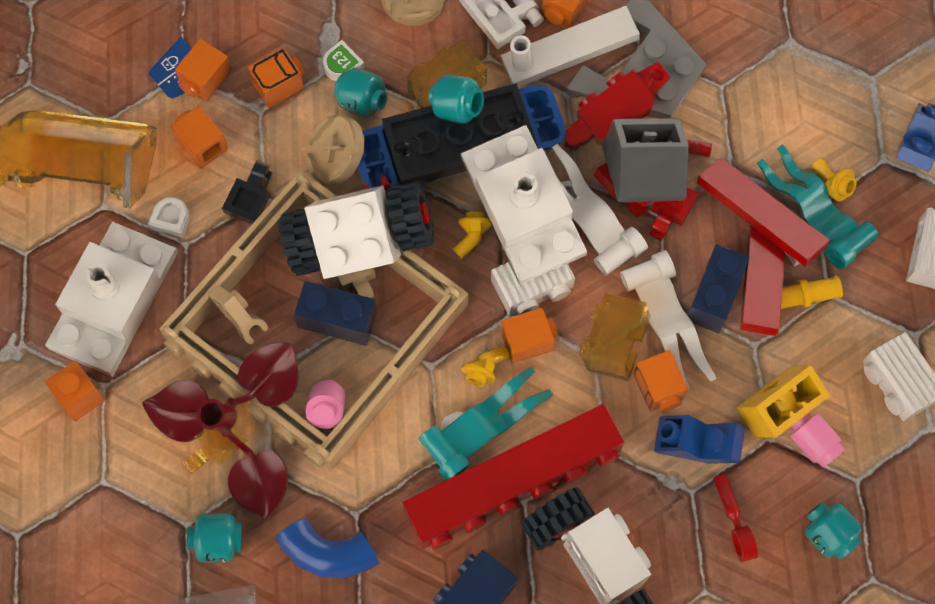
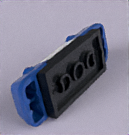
M516 83L483 92L484 103L482 110L477 117H474L468 123H456L440 119L434 114L432 106L383 118L381 126L362 131L364 135V152L358 166L363 185L368 184L369 188L382 186L380 178L385 176L389 180L391 187L418 181L422 188L425 183L466 173L468 171L461 159V153L525 125L538 149L543 148L544 151L551 150L556 144L560 146L564 141L566 131L555 96L546 86L532 85L518 89Z

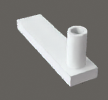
M623 6L533 43L526 36H516L511 40V51L502 54L501 60L511 83H517L519 88L639 40L640 33L627 6Z

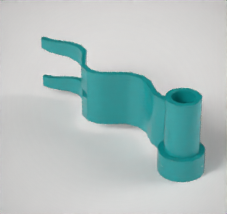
M782 144L777 150L781 155L787 172L793 179L804 183L808 189L801 185L786 183L781 180L763 159L757 162V165L775 190L789 194L796 200L804 221L830 240V244L825 249L828 260L838 269L846 268L855 261L856 255L878 238L876 228L869 222H864L859 226L851 217L840 212L830 200L828 190L821 178L816 174L800 169Z
M532 367L513 377L488 399L467 410L440 431L434 425L418 438L439 465L438 472L445 481L462 473L471 465L467 460L469 456L491 439L508 430L536 406L553 396L548 389L528 397L506 412L498 415L497 411L535 373Z

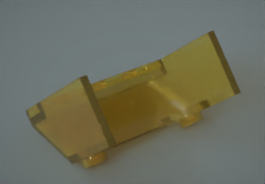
M38 110L23 111L0 126V187L8 181L14 182V185L17 187H33L35 182H39L45 177L110 185V192L117 195V199L123 201V208L131 209L146 193L157 143V128L147 124Z

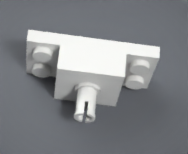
M526 125L461 153V159L520 284L587 255V250L572 221L574 212L543 148H537Z
M112 222L100 245L89 242L55 305L62 315L45 344L48 350L71 360H76L78 363L113 377L178 254L177 249Z

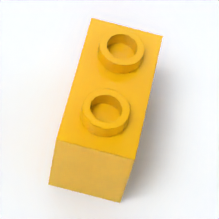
M811 365L792 366L738 405L736 409L755 438H776L827 399L830 394Z

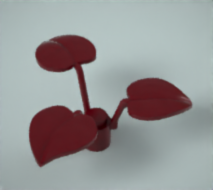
M286 342L266 345L251 353L243 361L237 378L241 387L250 391L247 395L229 398L226 402L209 399L206 391L200 384L194 381L181 380L168 385L156 395L142 402L152 423L172 440L192 442L203 434L205 428L221 432L223 437L228 438L241 449L248 459H241L232 466L228 476L229 491L238 504L262 518L271 516L285 496L288 484L287 467L281 456L275 451L263 450L255 456L252 449L231 432V429L237 421L236 405L249 402L256 396L262 405L275 407L287 402L295 393L299 379L294 346Z

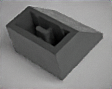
M680 118L613 119L602 148L617 202L684 201L687 193L689 146Z

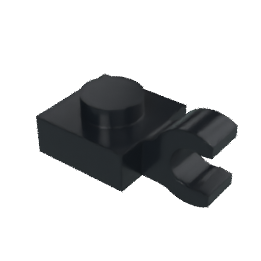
M257 160L247 181L236 178L222 207L225 214L249 224L255 222L262 214L270 198L269 191L263 189L267 186L272 176V172L269 171L270 165Z

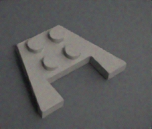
M630 0L626 6L637 29L646 34L647 37L622 71L625 75L633 69L637 73L659 62L671 78L654 96L652 112L648 116L658 119L672 118L705 71L707 64L648 0ZM583 65L568 85L566 94L578 98L579 95L587 97L593 92L599 95L609 88L606 85L609 80Z

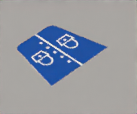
M182 37L149 70L150 77L171 99L185 94L178 85L179 81L175 68L192 48Z

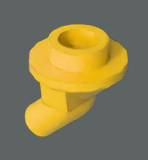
M822 157L810 164L825 183L828 194L835 201L841 202L854 193L857 181L852 169L843 168L834 174Z
M466 212L465 218L458 220V224L468 234L452 249L460 259H463L479 244L482 234L492 226L491 220L486 218V213Z
M501 346L479 355L477 360L463 364L461 371L466 375L465 379L479 387L495 383L496 377L493 373L495 364L509 358L508 349L505 346Z

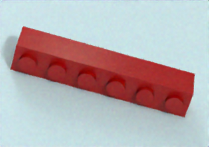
M601 404L403 501V510L422 548L425 549L431 546L435 550L450 543L453 540L451 535L463 529L470 533L481 528L487 523L485 518L499 512L500 516H504L520 507L519 501L531 495L536 500L554 490L552 485L564 479L567 483L578 480L587 474L586 468L596 463L600 467L612 463L620 457L618 452L622 450L625 442L604 404Z

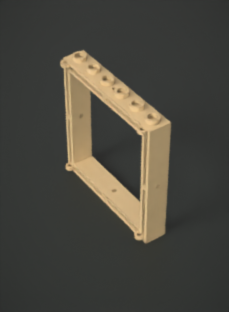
M302 170L295 175L159 328L166 339L163 345L179 358L182 354L193 361L191 367L205 379H208L210 376L217 379L221 383L218 386L219 389L229 398L241 397L250 392L241 387L238 382L239 368L195 335L194 332L217 307L207 294L217 285L228 292L235 287L281 234L279 232V226H281L279 220L282 217V213L303 209L306 205L308 206L315 201L336 197L335 194ZM400 249L401 256L394 263L387 264V266L438 304L328 436H325L285 404L268 407L262 405L256 396L251 401L246 402L249 404L246 409L252 416L262 423L266 419L277 426L275 433L290 445L295 441L306 449L303 453L304 456L318 467L325 464L333 470L468 306V292L411 250L402 251Z

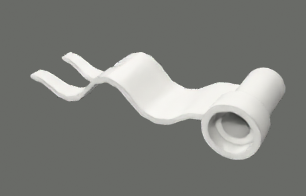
M558 144L554 145L552 150L564 166L576 196L573 199L558 179L574 212L572 220L580 226L591 245L599 254L594 258V262L599 270L607 276L632 256L636 258L648 249V245L634 227H629L626 231L624 230L606 202L588 187L573 159Z
M666 250L652 255L651 260L621 271L620 276L628 292L636 290L648 322L661 340L664 351L671 350L688 390L690 388L680 360L676 337L678 333L682 337L692 360L708 380L713 381L717 379L703 354L696 329L678 301L670 278L676 276V271Z

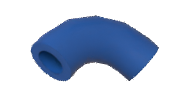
M302 519L289 525L276 536V541L280 548L297 567L321 578H349L380 564L373 548L361 531L350 538L332 541L321 537L308 519Z

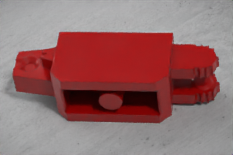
M656 62L637 73L633 69L626 75L623 71L616 74L606 83L609 88L599 95L595 92L589 94L578 104L580 106V109L577 111L578 120L572 123L570 128L566 130L564 137L565 147L576 151V149H580V146L583 147L592 139L598 145H603L613 119H644L652 112L654 96L670 81L671 77L659 62Z

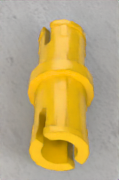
M836 275L810 282L802 279L798 280L795 285L782 287L781 309L800 305L803 308H808L815 302L842 298L843 288L840 278Z

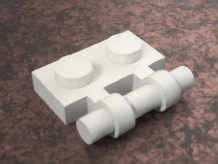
M459 0L497 49L511 42L514 37L525 33L526 26L521 20L528 19L533 27L539 26L544 21V17L538 11L539 6L534 0H512L516 4L514 8H511L505 0Z

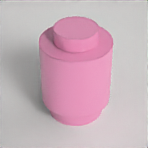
M333 380L320 381L311 388L305 414L313 426L329 429L341 421L346 401L344 389Z
M807 413L791 426L795 432L790 438L813 463L817 461L822 468L845 450L840 443L842 439L819 413L812 417Z

